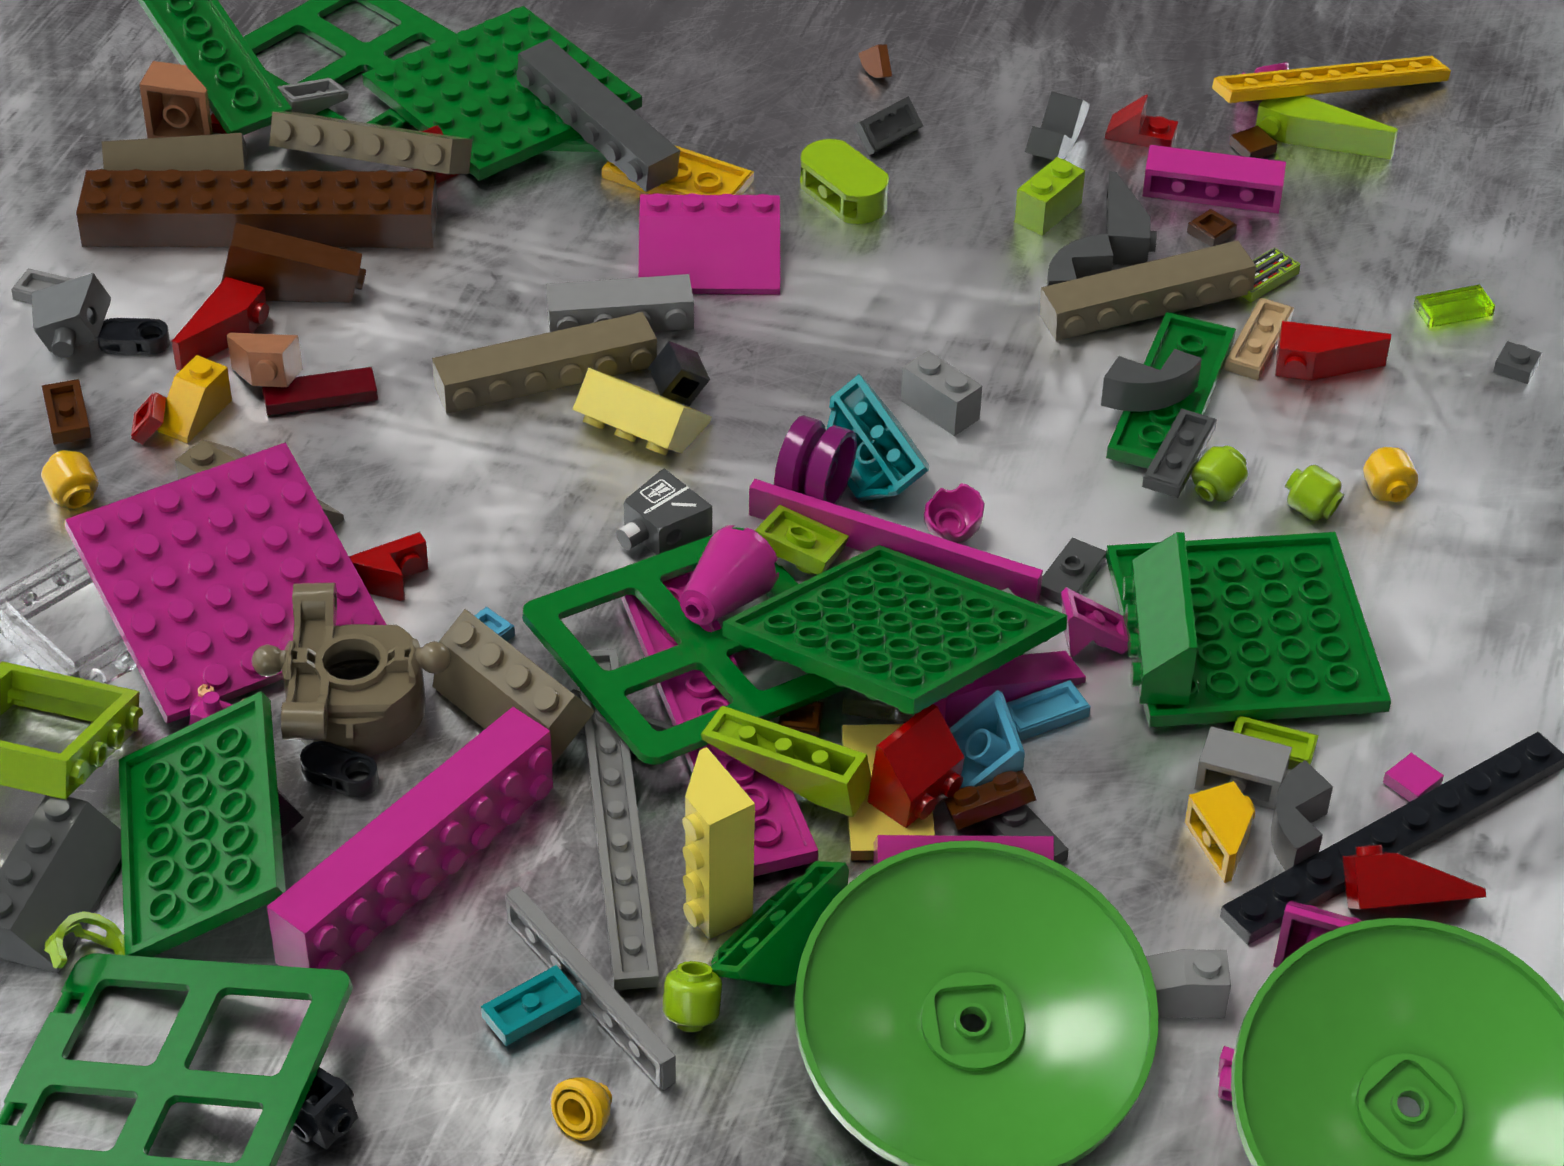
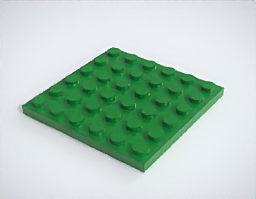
M524 6L514 8L505 14L488 19L479 25L462 30L453 36L434 42L427 47L413 53H408L387 64L379 65L375 69L362 74L363 85L417 130L425 131L438 125L444 135L473 139L469 172L478 180L487 178L564 143L563 141L574 138V136L579 134L570 125L565 124L561 117L548 106H545L529 89L523 87L517 80L518 53L541 42L551 39L631 109L635 111L642 107V95Z
M1336 532L1186 541L1198 646L1189 704H1143L1148 727L1236 722L1237 717L1240 716L1255 720L1389 712L1391 705L1389 691ZM1160 542L1107 545L1106 561L1119 612L1123 616L1124 623L1126 604H1130V600H1123V577L1130 576L1133 559ZM1126 628L1127 635L1133 633L1132 628ZM1131 657L1132 662H1135V657Z
M877 545L723 621V636L738 642L742 647L753 648L770 655L774 660L784 661L797 666L805 673L816 674L833 681L837 686L848 687L865 694L871 700L882 701L898 708L900 712L913 715L1067 630L1066 614L881 545Z

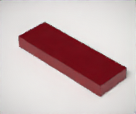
M372 367L296 377L288 387L262 386L267 416L378 400Z

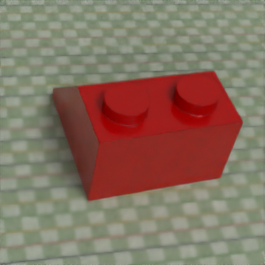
M932 704L924 708L876 746L867 802L905 828L918 818L921 820L926 819L932 813L937 803L946 796L948 798L952 797L963 783L961 774L965 757L938 706Z

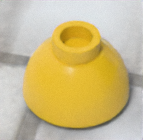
M585 1077L569 1078L555 1086L551 1094V1111L557 1125L566 1135L578 1141H589L602 1132L609 1120L612 1094L609 1088L602 1083H597Z

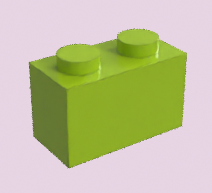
M1056 157L1017 189L1014 222L1043 236L1082 203L1085 170Z

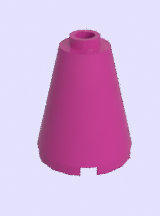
M727 525L710 538L680 597V607L689 620L699 625L710 624L767 594L774 587L779 579V572L776 574L774 564L778 559L767 540L756 531L747 527L743 531L731 529L735 525Z

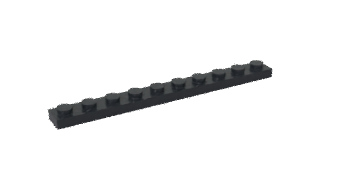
M1536 732L1224 904L1221 908L1220 918L1249 945L1281 927L1286 904L1290 901L1317 907L1344 892L1346 885L1343 856L1356 855V847L1382 845L1383 852L1408 856L1563 769L1564 754L1540 732Z

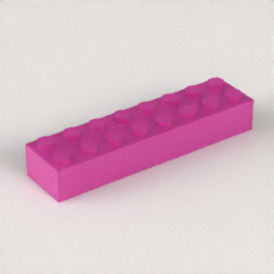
M515 707L510 708L267 906L275 963L279 966L339 970L357 952L364 951L384 929L396 924L403 914L416 902L427 898L434 887L447 876L459 871L464 862L479 849L486 848L493 838L505 827L516 823L524 811L536 801L544 799L553 788L550 730Z

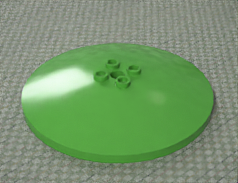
M949 841L909 849L886 858L852 880L833 898L820 915L809 935L798 969L794 999L795 1029L799 1050L806 1070L818 1094L831 1113L853 1136L866 1147L898 1166H1070L1090 1154L1106 1141L1125 1120L1135 1105L1148 1078L1158 1038L1159 1012L1151 969L1140 943L1118 910L1101 892L1065 866L1031 851L993 842ZM967 1014H975L983 1020L985 1027L978 1032H970L963 1028L960 1018Z
M1384 918L1342 926L1322 934L1288 956L1270 974L1257 992L1240 1027L1232 1059L1231 1094L1236 1126L1245 1153L1252 1166H1564V1001L1543 977L1520 958L1498 944L1459 927L1414 918ZM1401 1097L1412 1098L1419 1105L1420 1115L1417 1117L1404 1115L1398 1108L1397 1100Z

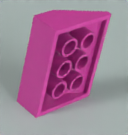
M640 194L638 278L689 274L692 294L780 295V195Z

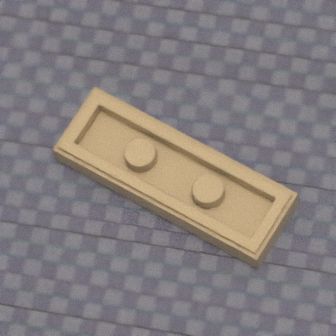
M1260 298L1227 356L1224 370L1259 380L1278 345L1282 321H1291L1294 307Z

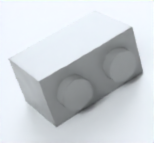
M930 351L925 352L903 367L902 402L953 436H956L980 419L981 384Z
M1211 726L1199 759L1194 789L1203 791L1234 781L1243 795H1247L1254 805L1274 810L1278 790L1287 775L1292 747Z

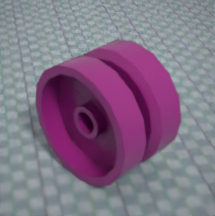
M804 415L798 417L787 432L780 449L775 468L774 485L837 505L852 473L857 448L856 434L853 430L837 425L831 426L826 430L821 420Z

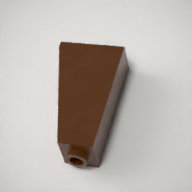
M235 222L221 282L225 277L264 287L266 301L351 303L355 289L362 290L366 269L360 268L362 253Z

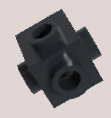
M319 1067L292 1128L293 1133L305 1142L313 1140L327 1150L339 1137L345 1135L358 1119L352 1101L354 1093L342 1079L334 1077Z

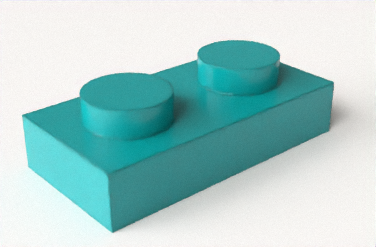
M555 965L481 1005V1015L503 1044L508 1046L580 1006L581 993L559 967Z

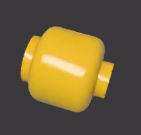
M1379 448L1370 455L1364 464V478L1371 493L1377 500L1403 501L1415 491L1418 485V473L1408 454L1400 448Z
M58 451L49 458L41 472L42 480L52 501L59 506L75 509L88 504L93 499L99 484L88 458L81 452Z

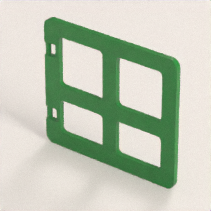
M309 0L243 36V38L256 55L295 32H303L343 57L298 83L331 78L340 84L362 71H370L379 65L394 61L388 56L416 40L421 39L432 44L457 33L399 0ZM357 1L398 26L370 42H362L322 17L349 2ZM267 71L276 86L289 85ZM329 108L313 114L347 120ZM392 108L367 122L383 126L391 121L394 124L389 127L403 129L411 126L407 120Z
M738 527L731 528V529H738V530H742V531L744 530V528H738ZM713 535L530 600L523 606V622L638 759L646 764H661L709 744L702 740L701 733L719 709L666 730L657 731L651 727L626 697L629 694L691 670H700L730 703L726 707L767 721L848 689V687L835 685L831 680L808 673L770 689L758 690L728 657L749 648L742 647L738 642L724 637L723 628L714 632H708L684 615L680 602L662 582L694 571ZM776 562L774 564L776 574L779 572V579L766 594L768 598L798 585L794 578ZM626 595H634L678 645L614 670H604L561 619Z
M102 953L85 955L74 965L61 990L62 995L53 1012L49 1013L4 1099L5 1104L0 1112V1166H276L352 993L353 985L348 974L341 970ZM120 986L188 991L187 997L154 1063L142 1066L67 1059L100 992L105 987ZM243 995L311 1000L279 1073L273 1076L189 1069L212 1018L225 996ZM72 999L81 1000L74 1014L65 1013ZM54 1092L137 1099L114 1147L108 1151L24 1144L46 1098ZM176 1103L262 1109V1113L245 1151L237 1162L226 1163L150 1156L148 1154L169 1109ZM15 1109L24 1110L16 1126L7 1125Z

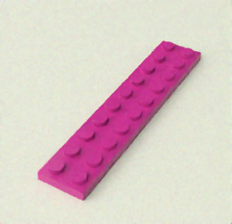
M693 571L662 582L679 602ZM626 595L621 597L645 657L678 645L636 596ZM718 619L710 624L700 625L708 632L722 629ZM733 654L728 656L730 660L738 667ZM691 670L656 684L673 726L719 709L722 705L727 706L730 704L700 670ZM711 744L685 754L690 769L693 772L699 750L707 747L755 803L754 877L818 861V848L793 791Z

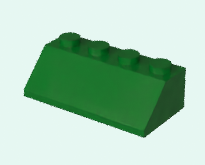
M1176 532L1133 559L1130 576L1123 577V600H1130V604H1126L1125 626L1133 630V633L1128 635V657H1135V662L1131 663L1130 682L1131 687H1138L1139 704H1189L1198 646L1185 532Z

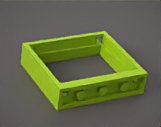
M2 661L0 663V716L12 705H18L93 723L61 753L0 740V785L66 800L81 784L86 782V779L98 767L103 766L105 760L113 752L120 749L123 743L134 732L138 731L139 718L143 715V709L139 707L140 691Z

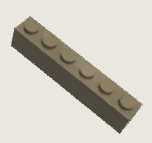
M272 111L269 146L444 174H469L473 139L298 112Z
M1237 240L1041 287L1039 315L1055 341L1162 316L1166 312L1174 313L1248 295V291L1254 288L1256 265Z
M643 312L432 358L434 387L446 414L581 384L584 381L588 368L611 376L648 369L657 357V338Z

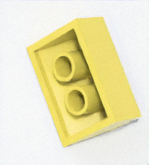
M588 368L572 409L585 415L583 422L600 429H604L605 423L616 428L614 435L634 443L636 438L640 437L648 441L645 448L667 456L669 450L683 453L707 427L712 418L710 415L591 368Z

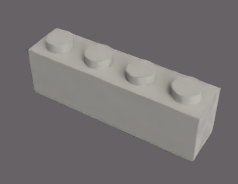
M689 274L546 284L549 332L640 312L644 313L653 332L694 329V299Z

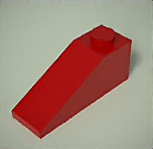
M225 277L172 340L176 369L182 370L196 355L207 359L229 348L227 341L229 333H254L260 325L264 324L269 315L265 288Z
M1282 321L1277 346L1275 376L1312 381L1384 367L1387 362L1391 334Z
M1382 845L1356 847V855L1343 856L1348 908L1368 909L1486 897V888L1401 854L1383 852Z

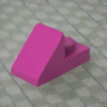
M1067 587L1061 592L1062 613L1067 615V630L1064 631L1071 658L1075 657L1092 640L1100 647H1107L1121 655L1128 650V635L1122 615Z

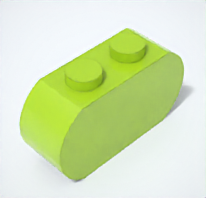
M818 140L803 149L801 153L800 188L842 221L850 224L870 223L878 220L886 213L889 176L882 168L875 165L842 140Z

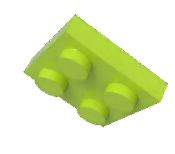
M780 504L755 530L767 540L775 551L777 558H782L795 564L796 568L804 573L817 575L826 571L845 549L849 538L844 533Z

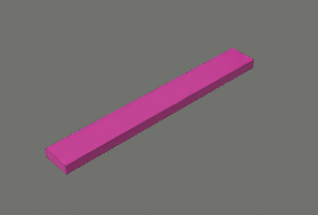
M754 479L749 486L750 516L765 520L780 504L848 535L847 547L865 552L877 545H881L996 589L1004 590L1009 588L1015 596L1038 603L1040 599L1043 574L1041 569L761 480Z

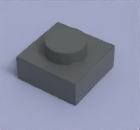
M1507 341L1495 362L1493 373L1528 384L1539 365L1542 352Z

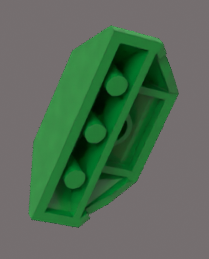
M815 861L806 868L804 875L791 880L771 896L714 953L710 965L713 969L712 972L716 973L720 978L759 984L789 986L795 983L802 953L811 931L833 898L848 885L849 868L845 862Z

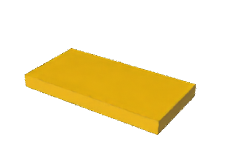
M676 146L680 150L678 175L647 192L635 182L630 181L626 174L613 163L608 161L601 168L602 178L648 194L742 195L754 182V172L678 146Z

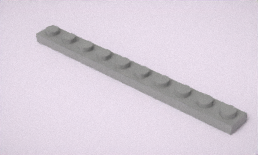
M617 649L588 651L602 669L610 671L619 668ZM580 690L581 700L595 710L594 714L584 725L614 989L659 987V974L630 748Z

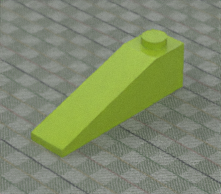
M1307 96L1263 100L1258 105L1255 125H1258L1272 139L1282 143L1383 159H1391L1393 157L1398 134L1397 128Z
M723 705L701 733L702 740L824 808L853 817L869 794L871 773L868 756L865 753Z

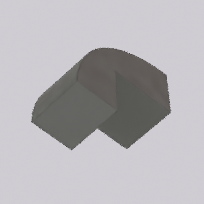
M1052 91L1041 128L1032 126L1025 152L1054 160L1056 157L1064 159L1076 142L1090 104L1082 99Z
M1108 234L1083 237L1061 248L1049 264L1047 286L1112 271L1113 253Z
M1174 349L1159 370L1118 356L1104 376L1101 406L1123 411H1151L1174 405L1187 398L1198 387L1202 358Z
M1306 760L1293 768L1281 783L1277 793L1271 824V842L1274 853L1285 870L1319 853L1323 834L1311 823L1327 815L1333 786Z

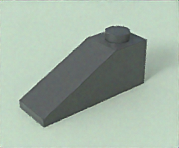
M1109 171L1105 234H1108L1113 253L1112 264L1137 265L1148 261V253L1155 252L1157 231H1150V215L1117 172Z

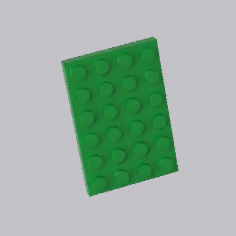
M262 691L118 759L125 955L154 957L265 906L286 891L271 700Z

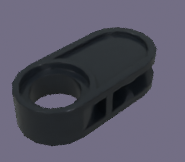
M110 318L104 320L97 338L101 351L109 354L153 355L164 352L170 345L167 324L160 319ZM152 334L160 335L159 337L154 339L144 338L145 336Z
M326 741L310 743L301 751L302 775L307 781L356 798L365 797L377 789L379 784L377 763L368 755ZM354 771L369 773L367 778L360 781H354L347 777Z

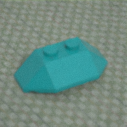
M860 374L830 397L829 408L831 413L827 429L837 425L853 430L856 434V456L847 485L860 502L899 495L929 471V463L900 422Z

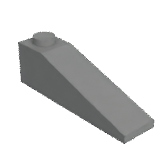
M1181 949L1146 956L1156 988L1158 1018H1225L1231 989L1227 950Z

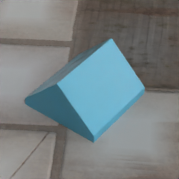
M996 690L949 728L965 757L961 774L963 783L960 789L967 786L977 787L991 782L994 777L1003 772L1023 770L1025 752L1005 697L1001 691Z

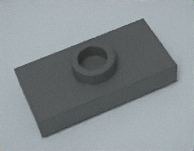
M908 96L854 124V127L868 155L918 130L923 127V124Z
M1072 537L1042 576L1040 595L1062 604L1061 592L1066 587L1082 594L1106 562V551Z

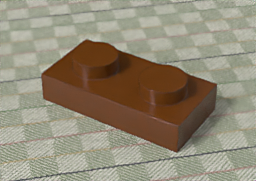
M79 379L42 385L53 444L92 438Z
M1023 770L1003 772L994 777L991 782L977 787L967 786L961 788L952 797L944 799L949 815L957 830L1037 800L1032 785Z

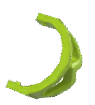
M82 911L69 915L45 941L44 951L50 954L53 967L63 968L67 963L63 938L69 933L74 932L76 937L91 940L106 948L113 949L116 955H125L124 934H122L114 922L102 915ZM80 922L96 925L106 930V937L83 929Z

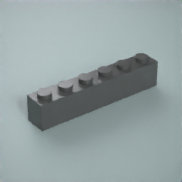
M548 39L518 53L517 80L520 84L529 89L545 106H548L561 117L565 124L570 125L587 143L593 145L609 162L625 173L630 181L635 182L647 192L678 175L680 150L554 41Z

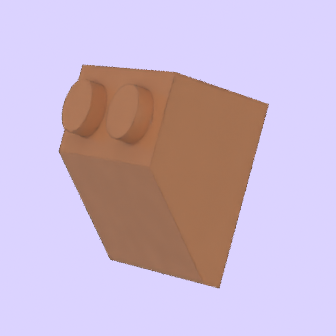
M153 61L139 84L147 138L213 135L208 94L204 85L186 65Z

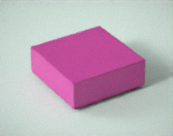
M1411 752L1385 772L1383 783L1411 802L1442 785L1444 775Z

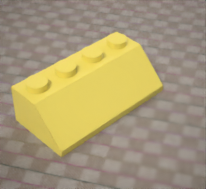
M706 747L699 750L685 795V817H683L682 823L685 830L683 855L686 861V875L683 876V883L686 889V903L683 904V911L688 922L693 927L698 926L710 940L746 922L753 915L755 803Z

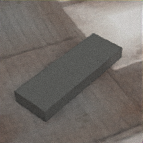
M1181 408L1143 477L1142 487L1179 498L1194 466L1200 459L1215 431L1217 419Z

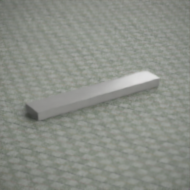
M519 886L507 892V922L549 968L555 965L559 967L581 993V1003L659 1089L664 1091L675 1084L676 1055Z

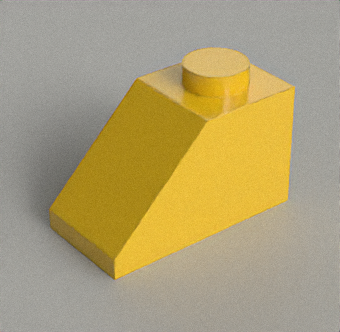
M196 355L174 376L166 398L164 420L157 431L188 444L232 401L228 367Z
M1234 781L1190 794L1184 822L1224 883L1233 879L1249 840L1252 820L1255 818V808L1251 799L1247 795H1243Z

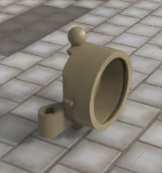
M294 583L292 595L294 616L293 641H288L284 650L269 644L260 646L254 651L251 660L254 670L261 676L271 677L282 671L286 697L281 707L282 739L301 740L306 745L317 741H326L368 756L381 754L397 747L416 731L424 717L426 699L423 669L433 674L447 669L451 661L448 647L436 641L420 647L418 640L414 639L406 630L398 625L352 624L336 626V583ZM352 666L377 667L371 674L354 680L338 679L329 674L332 671Z

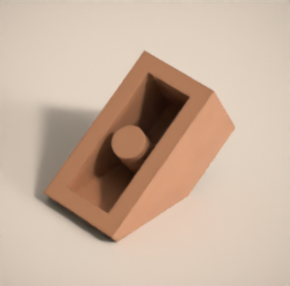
M229 333L227 335L232 370L252 386L288 387L303 370L298 335Z

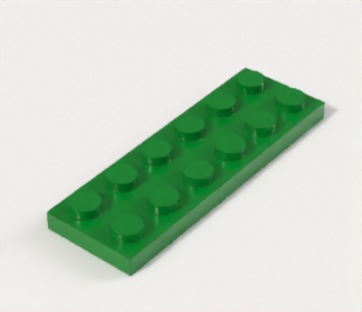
M137 0L180 65H186L207 89L209 108L227 134L242 133V135H246L271 125L272 111L292 112L291 106L218 0Z
M1166 312L1144 365L1160 370L1174 349L1200 357L1202 361L1198 387L1184 400L1166 408L1151 411H1123L1107 447L1106 458L1148 469L1181 408L1204 415L1234 342L1236 329Z

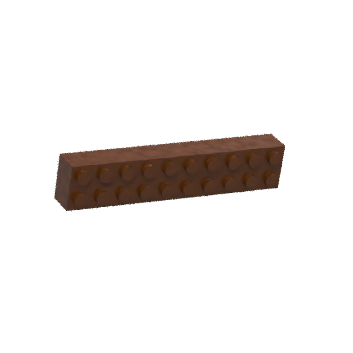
M86 170L76 216L82 247H230L236 222L337 248H434L438 208L435 172H423L420 170Z

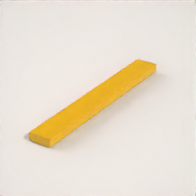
M1422 56L1218 76L1213 80L1212 89L1228 103L1442 82L1449 80L1451 70L1434 56Z

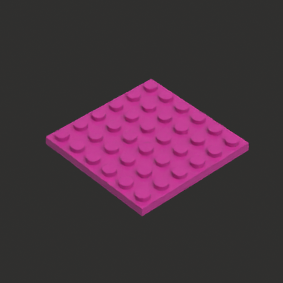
M286 442L65 519V529L166 724L191 715L190 706L198 697V688L203 684L208 686V690L210 686L214 687V691L219 694L220 700L225 702L283 680L282 671L271 677L261 676L254 670L251 660L254 651L260 646L269 644L284 650L288 641H293L294 616L292 595L294 583H336V626L352 624L386 625Z

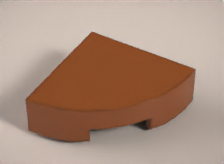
M878 44L858 53L861 64L869 75L876 78L892 77L887 44Z

